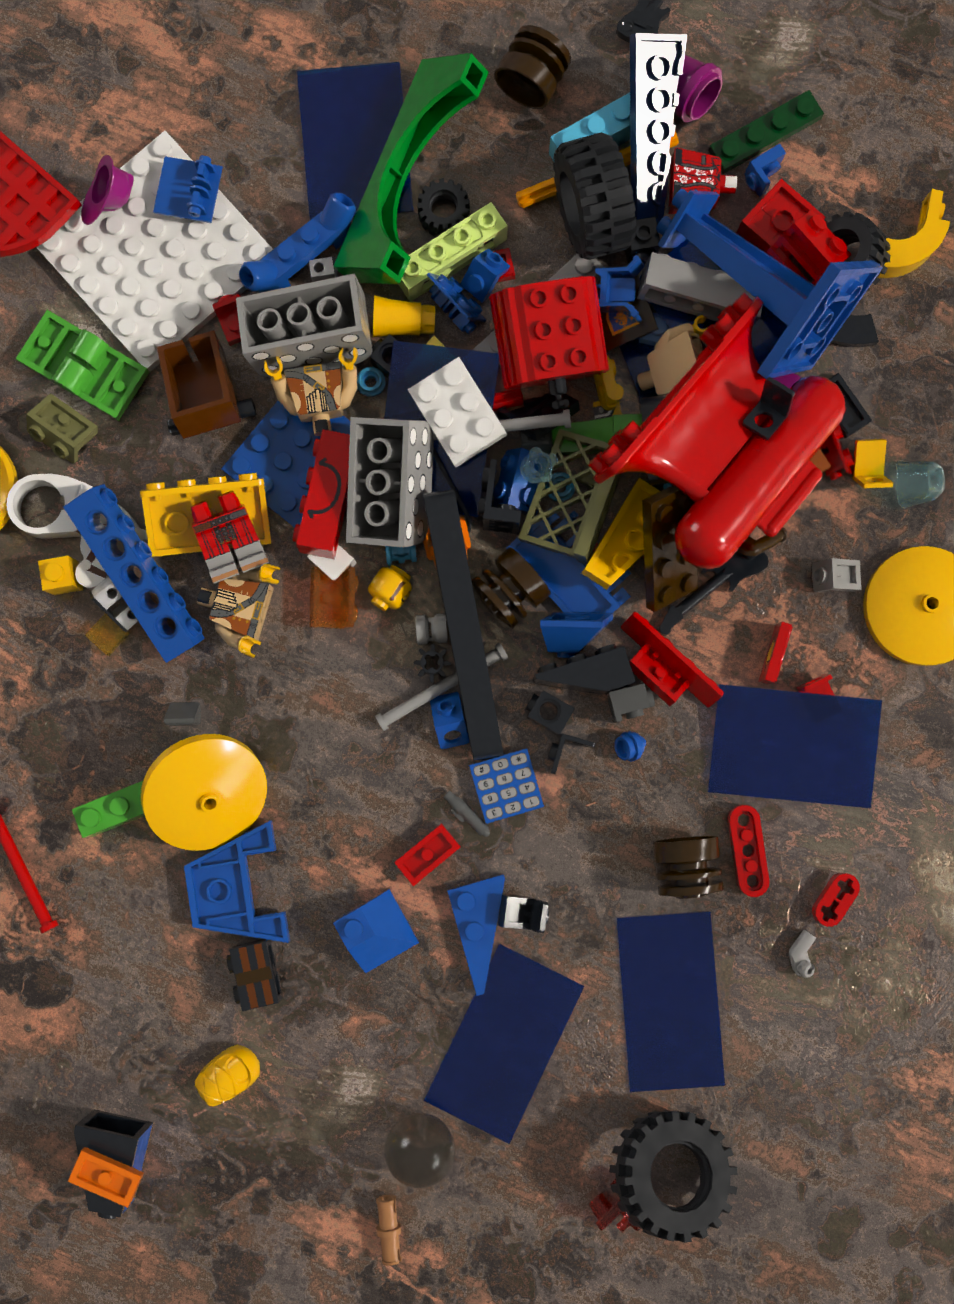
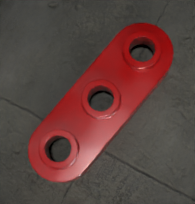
M738 805L728 814V827L737 886L745 895L759 897L768 890L770 883L761 820L755 808L749 805ZM742 814L746 815L748 819L744 826L738 823V817ZM749 844L752 852L749 856H745L742 849L745 845ZM750 875L756 877L757 881L754 886L747 884V878Z

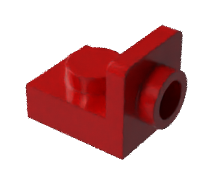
M240 294L225 295L218 302L212 304L229 346L241 342L236 298L241 297Z

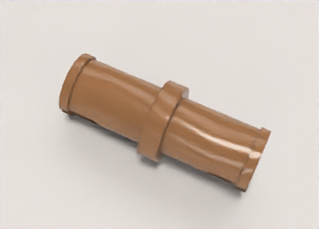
M382 1195L376 1199L379 1225L376 1227L377 1236L381 1239L382 1264L393 1266L402 1261L399 1244L401 1224L397 1222L396 1196Z

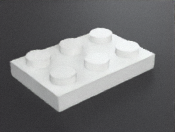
M457 357L407 389L456 468L507 436L506 431L460 357Z

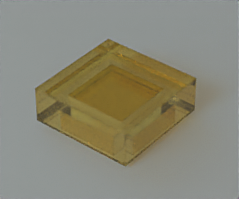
M105 613L85 636L106 655L110 656L129 633L127 631L124 632Z

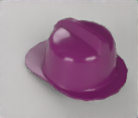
M109 155L103 156L100 160L93 182L83 202L81 218L86 225L92 224L102 211L120 209L127 203L130 197L134 177L130 173L115 167Z

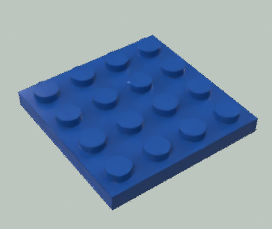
M277 401L221 469L233 480H239V474L257 473V478H264L267 507L295 528V525L301 524L303 514L299 512L301 498L303 495L307 496L309 485H306L307 472L309 467H314L316 457L313 456L315 439H320L321 436L314 435L312 421L301 422L298 416L291 415ZM345 416L330 419L332 431L350 434L349 419Z

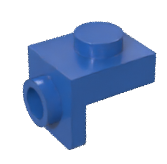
M486 249L473 258L460 284L483 303L489 298L498 279L508 271L510 265L498 253Z

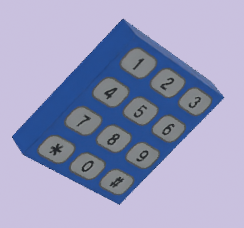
M527 749L469 765L486 824L544 807Z

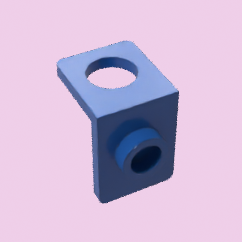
M453 692L432 699L430 705L440 748L447 749L468 744L470 741L459 693ZM450 731H459L461 733L458 738L453 740L444 737Z

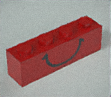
M322 429L321 438L315 439L313 446V456L316 457L314 467H309L306 477V485H309L307 496H302L299 512L303 514L301 524L295 525L293 532V542H296L299 553L335 559L348 500L350 434Z

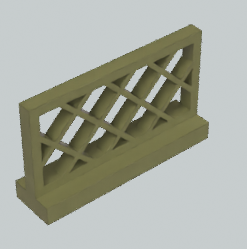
M559 429L518 537L519 541L576 558L577 562L587 564L593 554L622 473L610 477L601 484L595 483L593 489L583 494L576 481L590 474L594 477L596 473L588 466L590 461L586 454L595 449L605 451L609 446L606 442ZM563 440L575 442L579 451L564 458L560 451ZM583 456L588 469L573 476L567 463ZM564 465L570 478L553 485L550 479L551 472ZM547 483H549L550 487L545 489ZM573 483L579 496L562 503L557 490ZM554 493L559 505L543 513L539 505L541 499ZM588 497H590L589 502H588V505H587L585 499L588 498ZM582 501L586 509L584 516L571 521L566 508ZM537 509H538L540 515H538V516L535 517L536 512H537ZM563 511L568 524L552 531L546 518ZM543 520L549 533L539 538L529 536L528 533L531 525ZM580 524L579 529H578V532H577L576 529H575V526H577V525ZM572 529L575 535L572 548L559 545L555 536ZM552 538L554 543L548 542L547 540Z

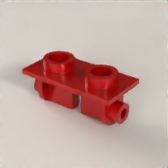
M840 425L836 427L820 447V450L825 448L829 450V453L824 454L831 467L825 471V475L829 476L831 481L842 477L841 471L846 470L848 474H853L850 466L855 464L849 448L843 450L839 440L844 437Z

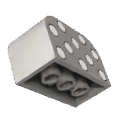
M355 273L236 298L242 354L253 369L262 376L272 378V376L265 372L264 361H267L268 368L272 370L277 369L279 364L277 363L276 356L282 361L283 369L281 374H284V369L338 362L339 352L342 347L344 348L343 355L347 359L354 357V347L358 350V357L353 365L363 362L372 354L365 294Z
M350 417L346 543L404 548L423 542L429 527L423 494L432 492L434 449L432 430L428 422Z

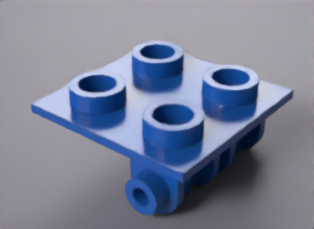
M201 155L199 160L196 161L165 156L153 213L212 223L223 167L211 164V158Z
M432 273L427 274L434 282V285L429 290L432 294L431 298L440 308H443L444 313L449 312L454 307L448 317L453 319L452 321L462 332L466 331L467 334H470L477 327L474 324L475 321H486L481 314L483 311L481 306L472 298L468 300L461 293L463 287L453 277L447 278L443 274L440 276Z

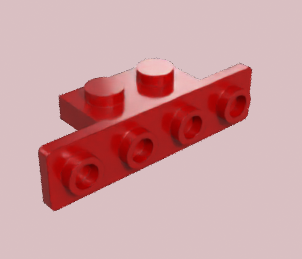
M633 612L621 625V629L642 647L629 661L632 672L667 705L672 706L686 689L708 708L724 695V692L712 679L708 678L695 666L693 661L686 658L673 646L669 639L663 637L650 625L647 619L637 612Z

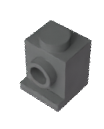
M644 683L606 694L614 723L622 721L621 715L626 714L627 719L643 716V709L655 706L651 689H646Z

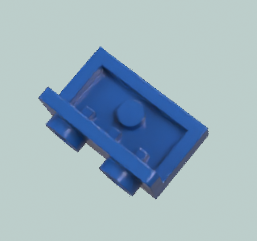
M522 447L507 450L501 459V473L493 492V506L497 508L498 504L513 505L516 507L515 510L527 515L548 458Z

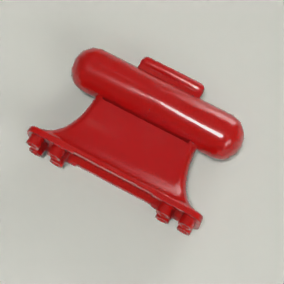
M745 292L717 316L719 320L714 325H710L699 338L707 346L698 355L696 362L645 421L638 426L632 420L623 430L620 429L607 442L609 446L606 450L599 452L588 464L596 473L593 480L598 484L620 473L643 472L664 479L695 502L679 521L674 537L676 549L686 562L696 568H720L735 554L756 526L768 537H774L779 533L822 479V471L810 460L840 424L846 411L844 395L837 384L826 377L809 376L801 378L790 388L795 392L789 415L769 440L763 439L742 425L743 420L760 401L766 380L757 373L760 366L752 345L753 323L763 305V301L758 296L752 300ZM760 414L754 419L755 423L762 428L770 427L773 424L771 417L765 414Z

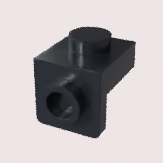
M502 895L498 926L532 930L538 933L545 932V926L549 920L548 902L530 897Z

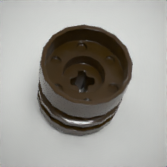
M525 25L515 34L514 40L509 45V52L503 56L494 72V79L499 88L515 102L528 108L543 109L548 105L556 91L557 83L562 80L564 72L570 66L571 55L563 42L549 31L541 27Z
M509 547L494 560L500 571L499 575H495L492 571L485 568L482 570V573L489 583L486 584L477 576L471 582L478 594V598L492 615L513 629L518 625V621L511 613L512 611L524 619L527 617V612L521 603L525 600L537 608L551 595V592L531 565L518 552Z
M693 836L653 841L655 862L669 864L670 870L656 874L658 880H671L669 884L658 886V894L660 896L689 899L705 897L711 893L724 890L722 881L708 879V877L722 874V869L707 867V861L720 857L718 836Z

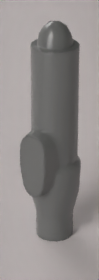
M449 790L443 798L451 806V812L461 822L466 821L480 836L488 837L490 835L489 827L461 798Z

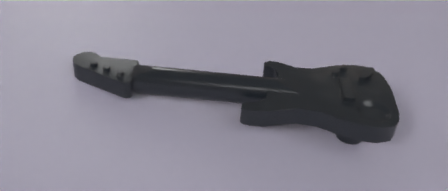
M639 0L635 9L618 22L617 36L630 43L631 34H658L659 25L670 14L669 7L660 9L665 0Z
M735 552L720 568H703L702 574L713 572L715 575L676 607L671 605L660 626V634L663 636L669 635L671 628L683 620V615L727 581L730 588L728 592H733L740 581L763 572L769 563L765 552L754 557Z

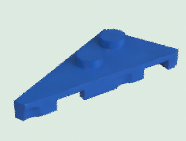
M504 874L447 890L477 996L485 992L505 882Z

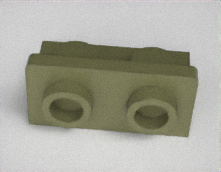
M51 393L26 414L29 435L35 441L43 442L50 447L59 458L67 459L72 464L78 461V451L98 434L97 425Z

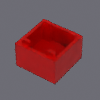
M781 178L741 221L736 234L766 252L794 222L810 210H813L815 214L820 215L824 220L826 217ZM783 244L779 247L790 260L794 257Z

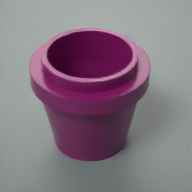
M685 55L683 74L679 76L677 93L680 94L679 104L675 107L676 115L684 122L701 118L716 101L723 84L722 70L713 63L706 64Z

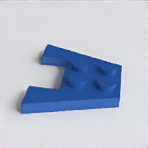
M272 820L184 866L193 928L279 942H290L286 911L255 916L247 855L276 851Z

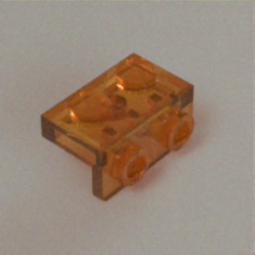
M319 567L311 568L310 628L344 630L354 627L358 617V608L354 605L355 593L358 589V577L355 575V567H347L335 581L330 579Z

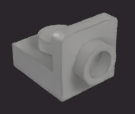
M831 558L813 563V591L820 593L829 590L852 592L862 590L860 560Z

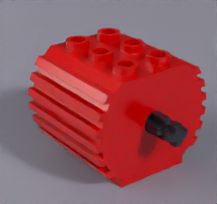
M579 276L524 284L502 289V291H497L489 296L504 389H522L548 385L549 394L555 396L556 399L551 402V407L558 410L569 407V400L563 399L562 395L567 393V381L592 377L609 371L594 276Z

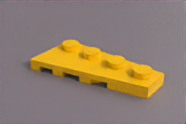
M641 478L635 482L581 574L607 590L644 554L642 500L660 492L658 489L649 485Z

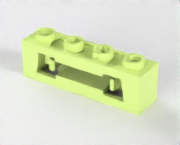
M490 202L409 254L411 258L398 285L410 302L429 291L434 285V282L427 276L428 273L439 276L443 274L449 278L469 265L474 257L486 249L492 250L507 240L508 225L493 203Z

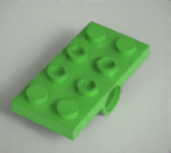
M46 310L16 357L19 363L117 421L120 420L150 372L146 367L110 347L93 333L85 329H79L49 310Z

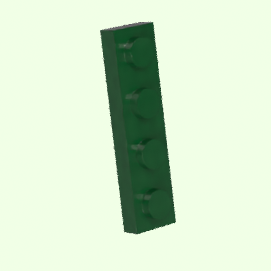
M808 90L711 144L708 151L710 155L721 158V172L725 174L822 119L824 112L811 91Z

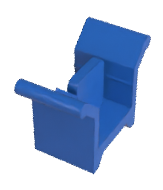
M635 255L627 267L595 268V273L601 278V284H596L600 313L630 312L637 323L642 322V318L638 314L639 312L632 304L628 303L635 300L636 282L633 278L645 267L639 256Z

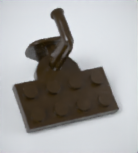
M674 485L642 500L646 608L653 612L698 589V568L683 559L676 549L674 537L679 521L695 502ZM783 527L774 537L764 535L757 540L748 537L736 552L745 556H757L779 542L785 541L788 536L787 531Z

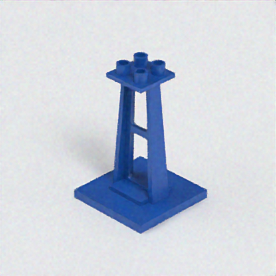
M680 189L672 200V205L678 208L674 218L671 219L669 216H665L656 227V231L662 235L658 245L662 248L689 247L692 243L755 298L758 296L763 301V305L787 325V328L757 373L767 379L768 377L775 378L812 369L883 267L874 260L831 262L816 285H813L709 216V212L720 196L718 193L698 191L696 189L687 192L685 189Z

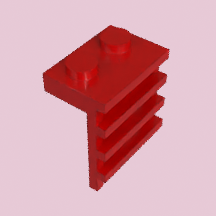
M810 210L794 222L765 252L809 281L779 248L783 244L814 279L813 285H816L831 262H844L852 255L847 250L845 242L836 237L827 227L826 221L820 215L815 214L813 210Z

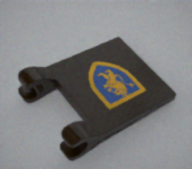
M638 275L633 278L636 282L635 300L628 303L632 304L639 312L638 314L642 318V322L637 323L630 312L601 313L607 353L659 330L649 302L637 299L641 283Z

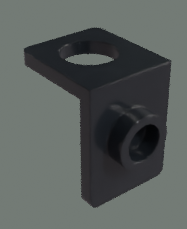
M768 377L765 380L760 401L743 420L742 425L763 439L769 440L788 417L795 392L772 377ZM760 414H765L771 417L773 424L770 427L762 428L755 423L754 419Z
M563 733L560 734L558 744L552 742L548 755V760L553 761L550 773L556 774L565 740L590 748H595L596 743Z

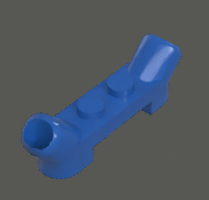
M340 192L330 194L323 211L259 261L244 262L239 270V278L243 286L248 291H259V293L290 287L291 284L288 279L307 265L310 260H313L331 245L335 249L342 246L351 226V220L356 212V206L352 199Z

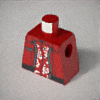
M675 148L670 165L668 214H676L678 208L672 205V200L680 189H685L687 192L695 189L698 191H711L719 195L720 193L735 194L737 176L721 175L722 160L720 157ZM718 197L717 201L715 202V204H714V206L712 207L711 210L715 209V207H716V205H717V203H718L719 197Z

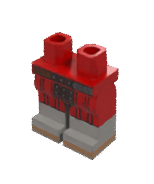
M234 491L218 496L223 511L212 515L207 501L191 506L194 520L192 528L197 537L213 584L239 575V568L229 546L231 543L243 573L269 563L246 507L240 503Z

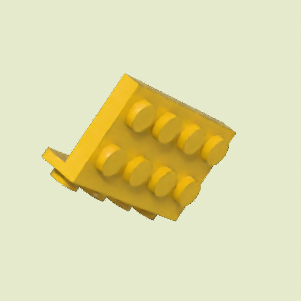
M257 473L239 474V480L227 481L226 476L208 477V483L196 484L195 479L178 480L175 487H165L164 482L146 484V489L140 491V497H142L147 540L152 557L202 552L192 528L194 520L191 506L207 501L212 515L223 511L218 496L229 491H234L240 503L245 505L261 544H271L264 478H257Z

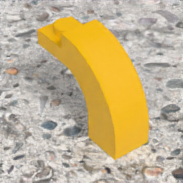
M932 189L922 201L916 235L902 240L886 238L890 244V250L887 252L891 257L890 262L884 264L888 268L885 275L880 273L878 278L899 277L916 270L939 247L950 225V221L941 220L945 211V203H942L944 191Z

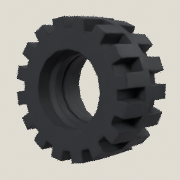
M444 178L439 179V183H435L433 180L430 182V187L425 185L422 189V194H419L417 203L419 220L422 222V227L425 230L428 229L429 234L433 236L435 233L439 236L470 216L468 194L466 190L463 191L461 184L454 185V180L449 179L448 183L444 182ZM443 199L453 202L456 206L455 213L445 218L434 215L431 210L435 202Z

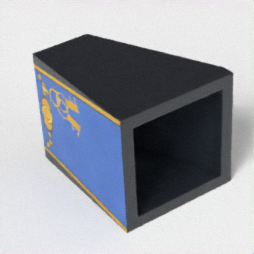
M94 1109L75 1125L74 1136L78 1157L81 1150L87 1147L139 1171H143L154 1122ZM137 1188V1191H136V1193H135V1195H134V1198H133L132 1202H133L134 1199L137 1197L138 1188ZM84 1189L88 1211L97 1212V1215L101 1218H120L127 1209L125 1206Z

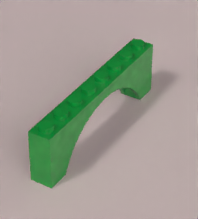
M472 53L421 60L333 267L342 275L355 273L359 283L400 284L411 258L401 246L397 232V210L401 192L413 164L432 136L455 113L479 97L489 72Z

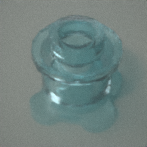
M534 447L521 462V474L530 483L549 482L552 479L551 472L553 466L558 463V458L553 453L547 454L542 452L539 447ZM534 464L538 466L539 471L535 470Z

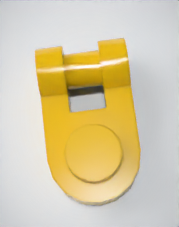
M607 355L609 371L595 375L594 380L602 408L611 411L616 408L623 397L624 390L615 381L616 365L614 360L610 359Z

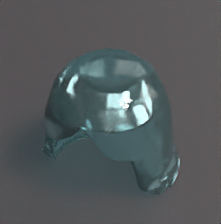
M897 461L896 490L898 503L902 509L934 501L943 493L945 489V474L940 464L934 461Z

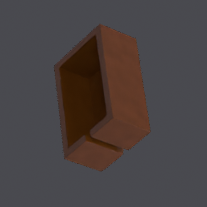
M214 330L188 338L198 359L195 362L183 340L157 347L171 418L183 439L241 422L225 352Z

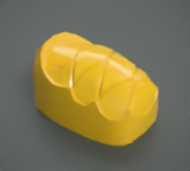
M236 1044L222 1051L200 1071L195 1080V1087L200 1097L208 1106L213 1107L239 1095L248 1089L259 1077V1061L250 1049L242 1045Z

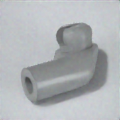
M804 929L789 949V958L792 970L796 975L809 978L814 974L815 967L810 963L807 951L816 940V937Z

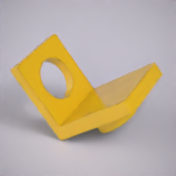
M862 439L855 441V464L853 465L852 479L862 488L893 487V482L884 476L887 444L885 439Z

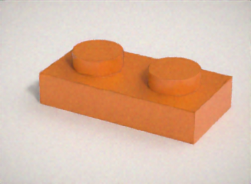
M84 1147L79 1154L68 1182L128 1208L144 1172Z

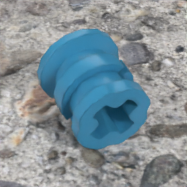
M415 545L404 548L385 546L388 566H391L392 561H398L399 564L405 563V560L417 562Z

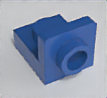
M781 144L776 145L750 161L744 173L748 187L752 191H756L759 197L766 193L771 184L768 177L775 174L781 168L780 164L786 154Z

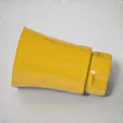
M374 295L373 337L388 336L389 334L420 336V333L434 334L435 305H421V302L394 300Z

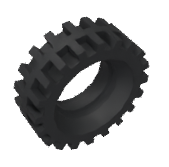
M653 1111L649 1112L645 1118H636L632 1121L635 1126L631 1130L624 1129L620 1134L624 1138L621 1146H614L612 1153L618 1155L616 1165H610L609 1172L615 1173L616 1183L611 1184V1190L620 1197L621 1201L617 1203L620 1211L627 1212L630 1216L628 1221L632 1225L643 1229L642 1232L672 1242L675 1240L684 1243L692 1242L691 1238L693 1237L703 1239L709 1236L707 1229L710 1227L718 1229L723 1224L718 1218L722 1212L730 1213L732 1206L726 1202L728 1195H736L737 1187L730 1185V1175H738L737 1167L729 1166L728 1157L734 1154L730 1147L722 1145L721 1141L725 1136L721 1131H713L710 1128L712 1124L710 1121L699 1119L696 1117V1114L690 1112ZM674 1143L682 1144L693 1152L698 1160L701 1171L700 1185L695 1197L688 1204L679 1207H671L660 1201L653 1191L650 1179L651 1165L656 1154L663 1147Z

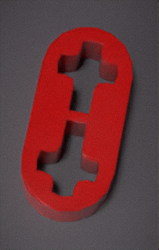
M848 873L834 874L812 907L814 919L826 927L837 925L858 896L860 891L858 880ZM849 880L847 885L851 888L848 893L842 892L837 898L836 896L841 890L838 882ZM833 901H835L831 908L832 913H834L833 917H825L823 920L824 913L821 911V908L823 906L830 907Z

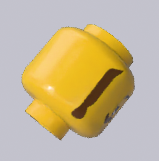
M391 565L390 568L382 567L368 586V592L373 597L371 603L383 611H386L388 608L399 609L412 591V585L409 581L411 577L394 565Z

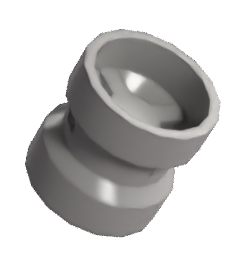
M445 613L436 614L434 617L416 615L418 645H426L429 641H436L439 644L448 643ZM429 622H431L432 636L429 635Z

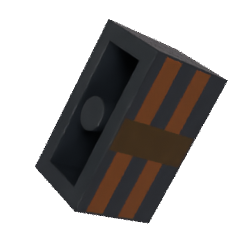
M257 940L236 945L229 949L230 955H227V966L230 974L234 973L236 985L233 986V995L236 1004L241 1005L242 1011L279 1003L283 999L271 940Z

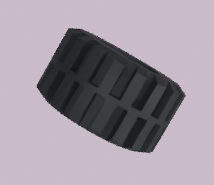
M844 212L843 217L835 214L832 216V221L828 222L825 220L830 231L836 237L842 239L846 246L860 242L859 251L852 261L874 260L883 267L880 273L885 275L888 268L884 264L890 262L891 257L887 252L890 250V244L886 240L885 234L868 217L866 218L863 214L857 212L855 215L851 212ZM878 276L873 281L874 285H877L880 281Z

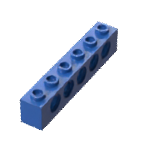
M105 484L92 487L63 506V508L167 663L204 640L202 628L198 621L192 618L186 610L184 599L178 593H175L169 584L167 573L161 567H158L152 558L150 547L144 541H141L135 532L133 521L118 506V500L113 491L107 488ZM100 514L105 516L107 526L101 523ZM117 540L123 543L124 553L118 549ZM134 566L140 569L142 574L141 578H138L135 575ZM151 592L157 595L159 599L158 604L152 601ZM167 618L174 621L176 625L175 630L168 625Z

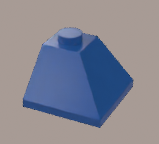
M554 612L540 620V627L547 651L555 652L557 657L561 658L575 656V653L584 649L613 620V613Z
M390 889L333 922L347 950L365 973L419 943Z

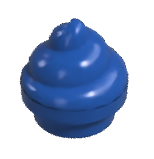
M623 732L615 740V751L618 757L630 762L641 758L645 750L646 740L636 732Z

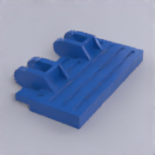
M575 510L569 514L571 521L576 520L579 516ZM556 513L546 518L550 527L560 516ZM566 517L552 531L568 524ZM542 520L531 525L528 535L539 538L549 533ZM560 535L555 536L559 545L572 548L575 535L567 542ZM518 537L507 547H511L518 552L538 573L551 592L549 597L563 612L614 613L631 597L624 587L614 595L611 594L617 586L630 576L631 572L629 570L606 590L581 574L586 564L577 562L576 558L521 542ZM552 538L547 540L548 542L554 543Z

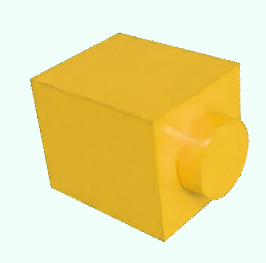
M62 556L38 561L42 591L52 595H59L83 590V586L77 582L75 576L76 568L79 565V561L70 556Z

